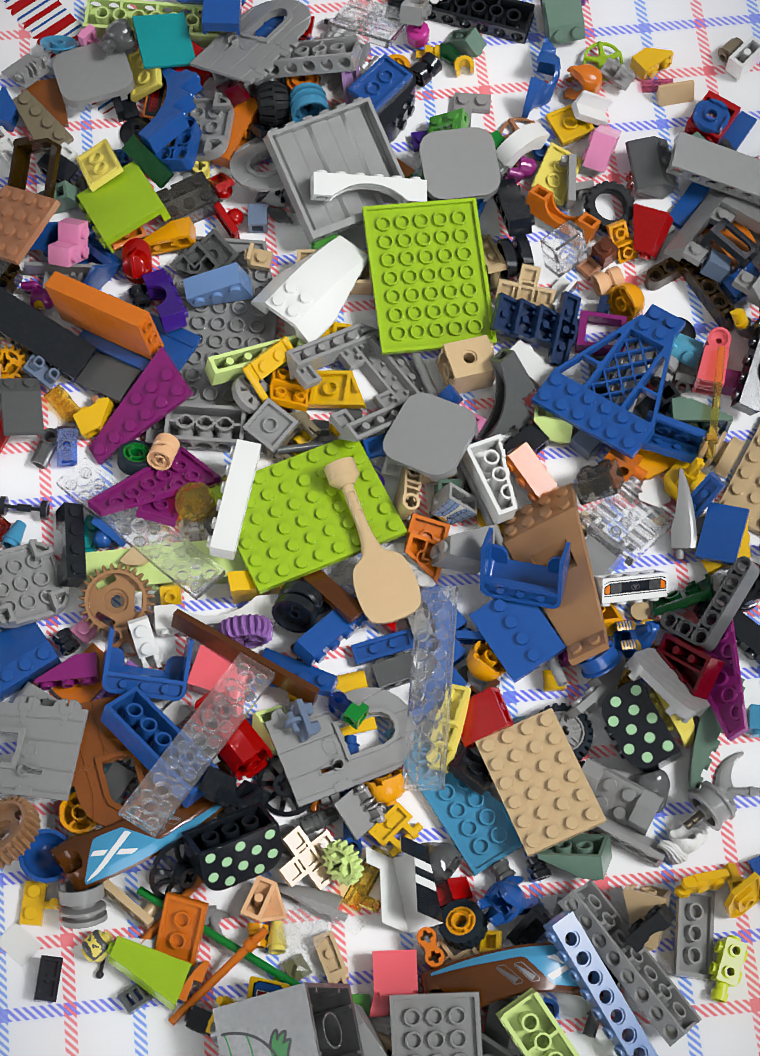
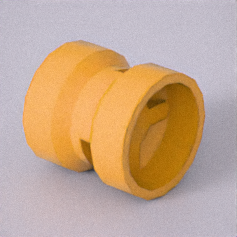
M248 923V937L251 938L263 926L269 930V925ZM265 937L257 944V948H266L267 941Z

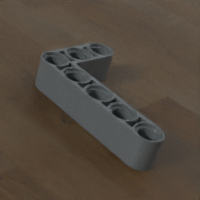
M746 556L737 558L698 624L689 621L675 612L668 611L660 619L662 627L705 652L714 650L760 573L759 566Z

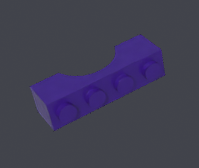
M164 268L143 274V282L150 300L163 301L156 309L165 333L187 326L186 318L189 317L186 307L183 306L181 296L178 295L171 275H167Z

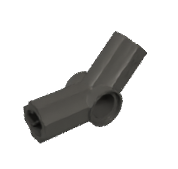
M76 421L55 429H44V435H41V440L30 460L31 464L40 469H47L55 451L61 445L82 438ZM49 438H55L54 441L47 442Z

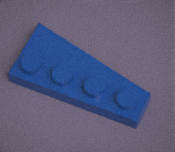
M265 647L262 654L263 657L320 688L318 695L332 697L338 683L336 675L314 666L310 667L304 662ZM256 674L252 677L253 684L279 688Z

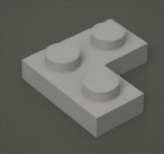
M455 92L453 110L464 108L470 117L468 128L471 127L472 113L490 114L491 94Z

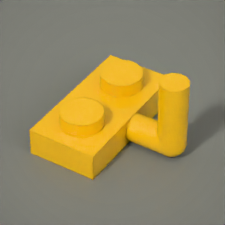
M25 881L20 925L42 927L44 910H59L62 907L59 900L55 897L46 900L48 884Z

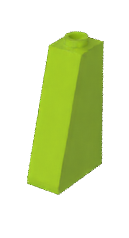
M117 936L115 942L111 941L106 952L110 955L108 962L166 1007L174 1010L192 964L121 936Z

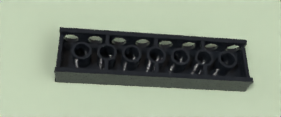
M388 0L387 10L400 13V7L404 0ZM442 0L437 4H432L431 15H428L427 20L462 29L476 27L479 33L525 44L535 15V4L520 0Z
M0 287V337L15 345V347L21 349L29 356L32 354L41 356L49 367L56 368L62 377L74 384L88 361L94 356L96 347Z

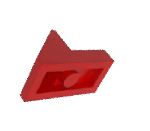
M467 876L449 878L446 882L435 885L440 908L447 906L451 901L473 898Z

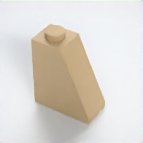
M627 884L623 889V895L630 925L639 918L644 921V916L648 914L647 912L657 904L661 907L665 903L669 907L672 890L652 885H645L640 887V889H636V885ZM663 931L656 932L650 936L644 945L648 951L657 950Z

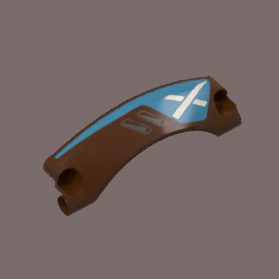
M216 752L220 762L215 765L232 776L225 762ZM168 791L142 810L108 826L74 835L49 851L58 867L61 866L74 890L80 892L157 856L171 842L183 839L182 832L207 823L221 812L225 806L202 797L185 808Z
M551 942L516 945L479 953L425 971L420 976L423 993L479 991L480 1008L502 999L522 995L531 987L538 993L554 992L581 996L579 992L580 987L569 976L567 965L559 959L557 955L558 950ZM578 953L576 956V960L578 963L581 960L580 953ZM604 963L609 974L611 975L612 979L614 980L615 984L617 985L618 989L622 994L620 982L617 980L614 974ZM591 972L588 974V981H589V982H591V980H592V973H591ZM602 991L599 994L600 1001H602L604 997Z

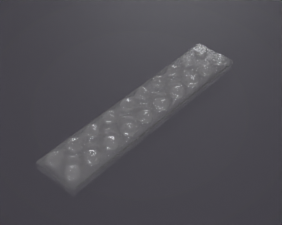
M86 457L56 480V485L78 504H83V508L93 516H98L124 542L135 548L145 559L196 601L226 574L221 566L171 526L135 517L138 506L100 517L89 508V499L114 486L117 482Z
M456 585L419 587L421 604L415 612L402 789L404 791L445 790L459 591Z
M240 652L119 810V816L156 838L274 680L276 673Z

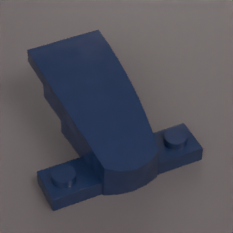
M567 291L562 292L558 312H555L543 304L537 306L523 298L517 300L501 292L497 294L490 330L516 340L521 339L528 344L549 348L546 363L558 367L568 361L571 346L576 341L578 335L577 317L582 298Z

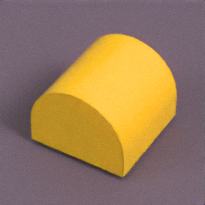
M487 930L484 940L482 939L479 944V953L502 948L503 932L501 930Z

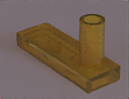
M372 845L371 849L390 857L381 848ZM365 858L362 863L364 870L361 871L363 876L359 878V881L349 886L342 902L355 912L359 913L361 908L375 913L379 911L381 902L370 897L369 894L380 876V869L366 863Z

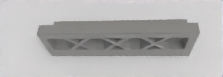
M604 815L607 820L606 823L589 830L593 834L610 835L612 844L658 868L665 858L666 853L656 847L660 842L627 825L624 826Z

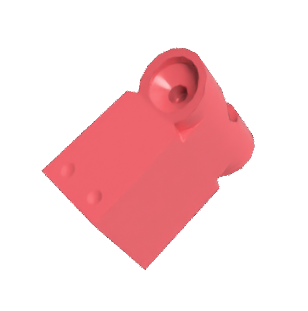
M716 327L710 331L701 352L691 392L718 398L725 381L731 335L727 329Z
M200 644L188 678L187 688L189 691L202 695L209 691L216 694H221V692L227 693L237 708L243 710L248 696L246 686L252 680L254 673L207 646Z
M416 949L372 951L374 996L369 1018L387 1017L390 1015V994L418 993Z

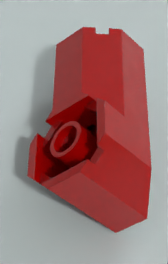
M209 691L195 702V713H193L192 719L239 781L243 780L242 776H246L247 779L252 778L267 766V757L271 759L273 756L271 750L242 715L227 693L221 692V694H216Z

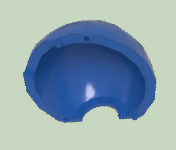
M40 829L38 830L39 835L34 837L36 842L30 844L31 849H26L25 855L18 857L20 868L28 878L35 882L44 884L57 882L63 874V869L61 866L58 867L49 850L68 838L57 830Z

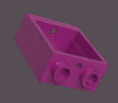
M581 310L575 353H580L595 344V342L585 341L587 323L622 327L627 322V316ZM607 344L591 355L606 356L614 345Z

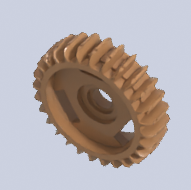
M110 563L109 570L103 565V572L95 569V577L90 574L88 575L91 579L90 583L83 581L87 588H80L84 596H78V599L84 601V603L79 604L78 607L84 608L85 611H82L80 615H87L84 623L91 621L92 623L89 628L97 627L96 634L103 630V637L105 638L107 637L108 625L95 618L98 612L115 621L113 639H115L116 634L119 635L120 639H123V633L125 632L128 637H131L127 621L146 616L147 613L153 614L149 606H154L155 603L149 602V599L154 598L155 595L148 594L153 588L145 586L149 580L142 581L141 579L144 574L140 573L137 576L136 568L130 572V565H126L125 569H122V564L118 563L117 569H115L113 563ZM111 575L115 576L116 581L98 590L96 585L101 580ZM135 591H142L141 612H135ZM114 596L122 597L123 604L120 607L112 605L111 600Z
M9 796L7 800L2 798L0 801L1 869H4L5 864L11 866L13 860L18 861L20 855H25V850L31 849L30 844L36 842L34 837L39 835L38 830L41 828L39 824L41 822L40 814L23 797L15 796L13 798Z

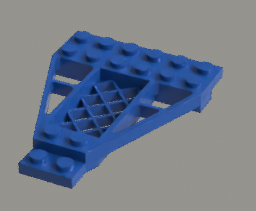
M652 303L644 315L637 316L555 368L532 398V403L633 460L641 447L644 448L655 433L674 342L685 327L686 321ZM619 337L602 361L590 357L591 354ZM639 342V349L629 350L628 344ZM642 343L648 345L649 347L643 348ZM625 345L626 351L620 352ZM656 352V358H645L644 353ZM642 354L643 360L632 362L631 356ZM628 357L629 363L618 365V358ZM582 360L597 368L583 385L562 374ZM614 360L616 366L609 367ZM665 360L659 390L656 393L646 388V385ZM645 366L646 372L635 374V367ZM631 368L632 375L621 377V370ZM617 371L618 378L607 380L606 373ZM604 375L605 381L598 382L601 376ZM634 380L635 387L624 389L623 382ZM620 383L621 390L610 392L609 385ZM606 386L608 393H596L595 388ZM640 393L656 400L651 422H647L628 411ZM623 395L624 402L617 404L612 402V397Z

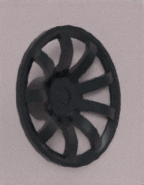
M278 755L273 756L267 760V766L258 773L256 785L260 787L272 786L274 788L264 807L275 815L292 817L305 812L313 803L298 807L284 770L282 773H279L271 765L279 760ZM266 769L275 776L274 781L262 780ZM278 795L281 796L279 810L269 804ZM288 797L292 800L296 808L295 811L284 812Z
M183 839L173 841L164 847L152 863L149 873V885L152 892L161 899L165 900L166 893L168 891L171 892L176 885L180 889V892L176 894H181L186 888L193 886L198 878L194 868L190 866L186 858L185 850L183 858L181 856L180 845H184ZM173 848L177 863H174L166 855ZM162 859L172 869H157V866ZM155 875L169 876L155 884ZM170 883L166 887L165 894L159 891L161 886Z

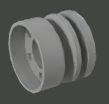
M70 881L58 886L59 903L64 906L60 912L63 916L62 925L65 928H89L107 920L108 913L105 910L107 905L102 900L105 897L103 882L80 892L74 890Z

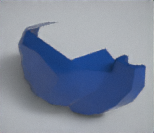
M546 36L537 58L539 64L536 72L553 76V79L547 84L543 80L531 77L522 118H528L533 108L544 106L551 101L559 80L560 58L556 55V48L553 46V43Z

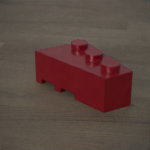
M664 633L656 652L676 672L680 681L685 683L693 696L707 700L725 662L678 636Z

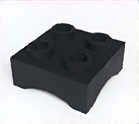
M665 903L661 907L658 904L655 905L644 916V921L639 918L627 930L629 935L625 940L636 953L643 949L651 935L659 931H665L672 925L671 922L676 919L675 914Z

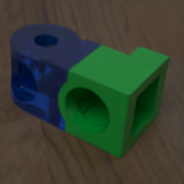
M333 692L329 697V711L356 730L369 714V706L362 702L358 706L348 700L343 692Z

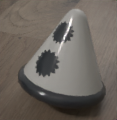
M281 190L258 192L255 197L256 203L279 208L287 206Z

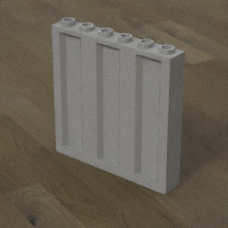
M363 97L356 98L348 105L342 103L331 111L325 109L319 112L317 116H306L298 123H295V121L289 122L281 129L277 127L267 131L264 138L266 147L309 244L364 224L363 206L400 204L387 194L368 189L348 191L330 201L310 200V178L313 172L317 170H326L327 173L344 171L346 174L353 175L354 173H364L367 176L382 174L384 177L399 175L405 178L370 97L364 99Z

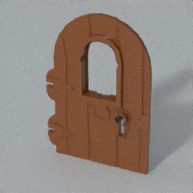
M122 694L81 703L82 709H87L89 712L71 788L75 787L78 801L85 814L102 827L118 822L142 810L168 792L166 787L100 721L104 706ZM133 757L140 784V796L135 801V804L122 807V805L114 802L110 796L103 764Z

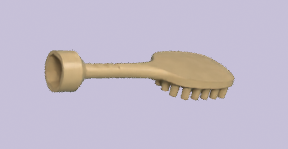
M345 457L331 462L325 466L324 473L330 486L343 491L359 534L362 556L353 569V585L361 610L367 619L374 624H388L404 619L416 612L421 604V593L415 574L407 560L400 553L384 549L371 531L353 486L360 474L354 458Z

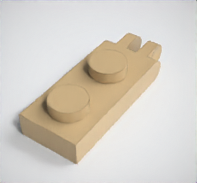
M332 929L311 937L328 983L342 981V983L348 984L346 979L350 978Z

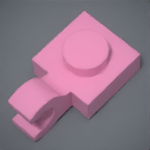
M98 612L95 618L102 622L106 616ZM86 616L71 629L72 633L85 645L97 635L95 633L97 627L89 628L92 623L91 621L84 623V620L87 618Z

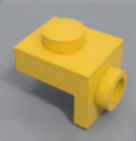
M179 584L159 587L161 605L182 604V587Z

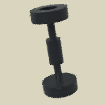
M1 495L0 515L6 516L8 508L30 513L31 511H40V519L48 520L50 501L42 500L40 507H32L31 504L21 503L11 505L9 504L8 496Z

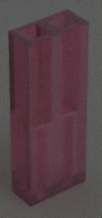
M673 78L641 80L642 93L657 92L659 85L674 83Z

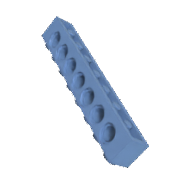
M562 911L544 924L543 927L546 930L545 935L547 939L557 948L559 959L567 965L569 976L574 982H577L580 987L579 992L581 996L592 1007L591 1013L602 1024L604 1035L614 1044L615 1047L613 1049L616 1055L633 1056L634 1050L637 1049V1056H658L573 911ZM567 933L570 937V941L568 944H566L565 942V936ZM578 953H580L581 960L579 963L576 960V956ZM590 972L592 973L591 982L588 981V974ZM601 991L604 994L602 1001H600L599 994ZM614 1010L615 1017L611 1020V1012ZM625 1029L626 1037L623 1039L622 1032Z

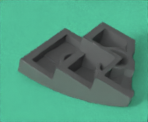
M213 228L201 241L197 240L185 254L181 253L170 266L192 275H198L232 264L240 255Z

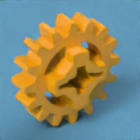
M7 344L4 345V349L0 348L1 378H22L21 374H26L21 369L25 365L27 358L21 349H16L15 345H12L10 349Z

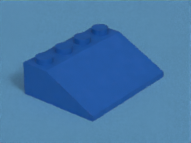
M36 622L16 628H7L0 632V702L21 690L27 682H34L36 678L62 663Z

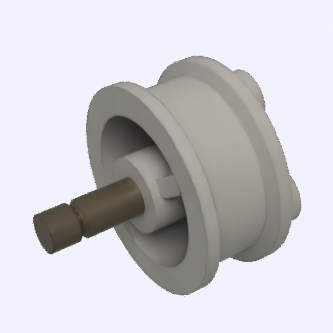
M705 780L701 783L699 790L696 792L691 791L688 794V800L696 813L685 821L683 825L689 830L700 820H703L710 828L719 831L726 820H733L736 817L735 812L737 808L724 795V789L719 784L714 785Z

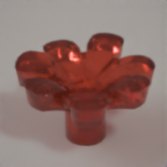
M629 171V174L626 175V182H628L626 190L629 189L632 193L635 187L633 173Z

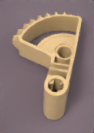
M403 466L393 500V505L402 522L406 521L419 507L421 484H438V482L431 481L428 476L418 472L412 474L408 468ZM456 473L453 477L449 476L445 479H455L458 476V473Z

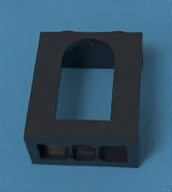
M725 217L712 227L700 242L706 248L715 241L739 263L732 271L734 273L739 268L744 269L757 256L755 252L759 248L756 243ZM725 228L749 248V252L741 250L724 236L722 232Z

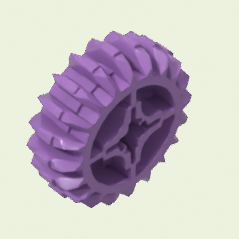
M235 615L234 617L222 620L218 624L219 632L247 648L262 647L264 644L269 643L273 637L272 622L263 615Z

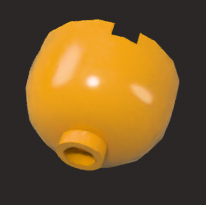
M621 283L611 287L608 291L610 299L607 300V304H610L609 310L613 315L627 316V322L642 313L645 306V297L641 289L635 284Z
M478 641L467 655L466 664L470 674L475 679L483 682L499 679L506 670L487 642L483 644L480 643L481 641Z
M399 768L392 773L363 784L368 786L371 797H375L374 802L391 806L396 804V799L404 794L406 778L403 769Z
M76 792L69 794L68 801H62L60 804V822L72 834L77 835L93 831L99 826L82 810Z

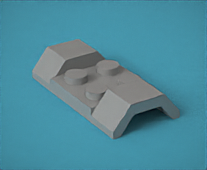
M588 757L582 770L603 814L624 826L627 825L646 835L664 798Z

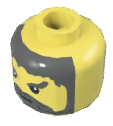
M95 929L83 940L81 952L90 962H102L109 955L106 952L114 938L107 930L103 932Z

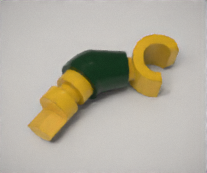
M440 43V45H435V47L425 45V49H416V58H421L426 52H430L437 58H440V60H444L451 66H454L457 78L460 76V68L462 67L469 68L470 73L474 74L473 59L466 55L461 56L451 44Z

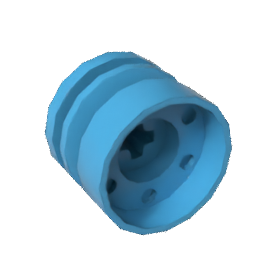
M301 83L295 86L289 93L291 118L295 123L302 121L304 117L312 115V117L317 116L319 112L325 109L330 111L326 93L316 83Z

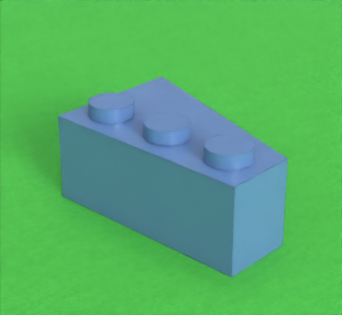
M237 262L183 279L186 300L193 307L254 299L251 278Z

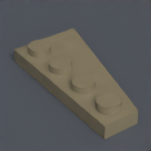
M27 89L12 99L33 140L49 138L59 145L63 142L69 145L74 141L73 136Z

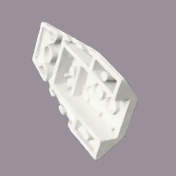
M339 235L275 276L251 301V304L264 314L272 311L295 328L296 337L303 342L309 343L319 339L339 316V312L346 303L350 291L352 292L357 278L360 277L369 260L368 254Z

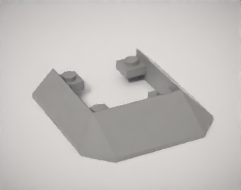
M723 192L709 193L663 253L678 262L684 258L692 264L699 266L709 250L697 244L696 240L709 224L715 226L725 217L731 223L736 221L760 235V205ZM742 269L731 286L748 295L746 301L760 308V276L757 278Z
M362 323L344 328L288 350L285 353L290 379L296 378L304 390L320 384L322 378L315 370L340 361L347 370L358 368L378 392V395H375L372 400L379 409L378 411L357 420L352 417L346 408L330 415L328 420L340 433L338 439L357 442L391 427L403 404L409 397L418 393H427L418 371L403 353L381 355L378 329Z

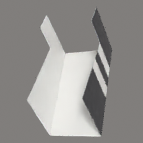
M400 835L401 851L406 854L390 858L366 847V863L380 869L382 923L409 934L419 931L423 927L442 924L444 921L427 847Z

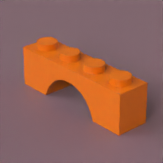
M539 184L535 185L527 195L526 204H529L530 214H533L545 224L552 226L585 247L594 239L601 220L587 212L576 217L562 213L555 204L553 192Z

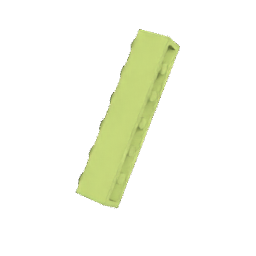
M296 334L287 337L293 348L306 344L296 337ZM280 339L208 357L204 370L211 385L214 386L237 379L244 373L242 367L248 365L250 361ZM285 361L278 368L288 366L287 361Z

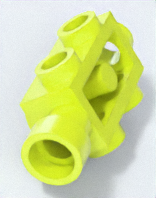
M728 935V937L721 938V941L718 940L716 942L714 952L717 953L715 962L712 961L709 966L710 980L716 982L709 997L714 1001L727 1003L729 996L727 993L728 987H736L742 979L741 968L748 956V951L746 950L748 944L741 942L740 937ZM733 947L736 948L735 954L732 951ZM728 968L731 969L729 975L727 974V969H728Z

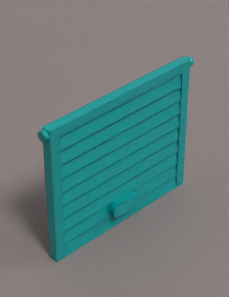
M183 11L172 14L132 16L144 69L190 66V62L195 59V54Z

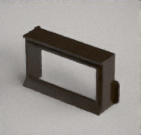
M28 137L14 139L7 185L26 190L31 154L50 151L43 196L54 198L62 146L49 138L30 141Z

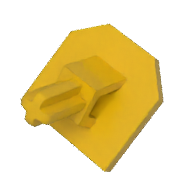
M696 457L692 463L677 460L662 478L664 492L677 502L679 469L681 468L686 476L690 493H692L706 477L701 472L705 466L704 459Z
M728 862L724 865V868L730 874L727 880L730 894L724 906L726 914L730 918H738L760 901V876L754 872L747 879H744L742 876L740 877L736 864Z

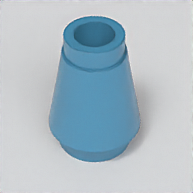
M16 520L2 536L1 544L6 549L21 545L27 527L26 523Z

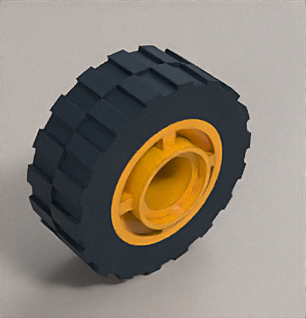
M468 899L451 901L446 907L444 906L441 912L444 923L438 925V930L444 941L456 950L472 949L474 946H478L481 940H484L488 930L486 916L474 901H469ZM462 922H467L465 926L459 927Z

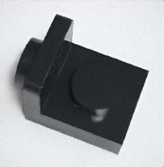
M251 123L247 141L256 137L264 141L267 131L272 128L263 124Z

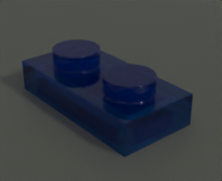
M57 426V467H76L77 426Z

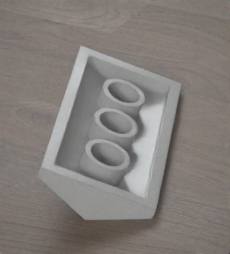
M705 891L698 894L697 892L690 894L688 898L677 896L674 975L687 979L712 981L710 980L709 966L713 961L715 893Z

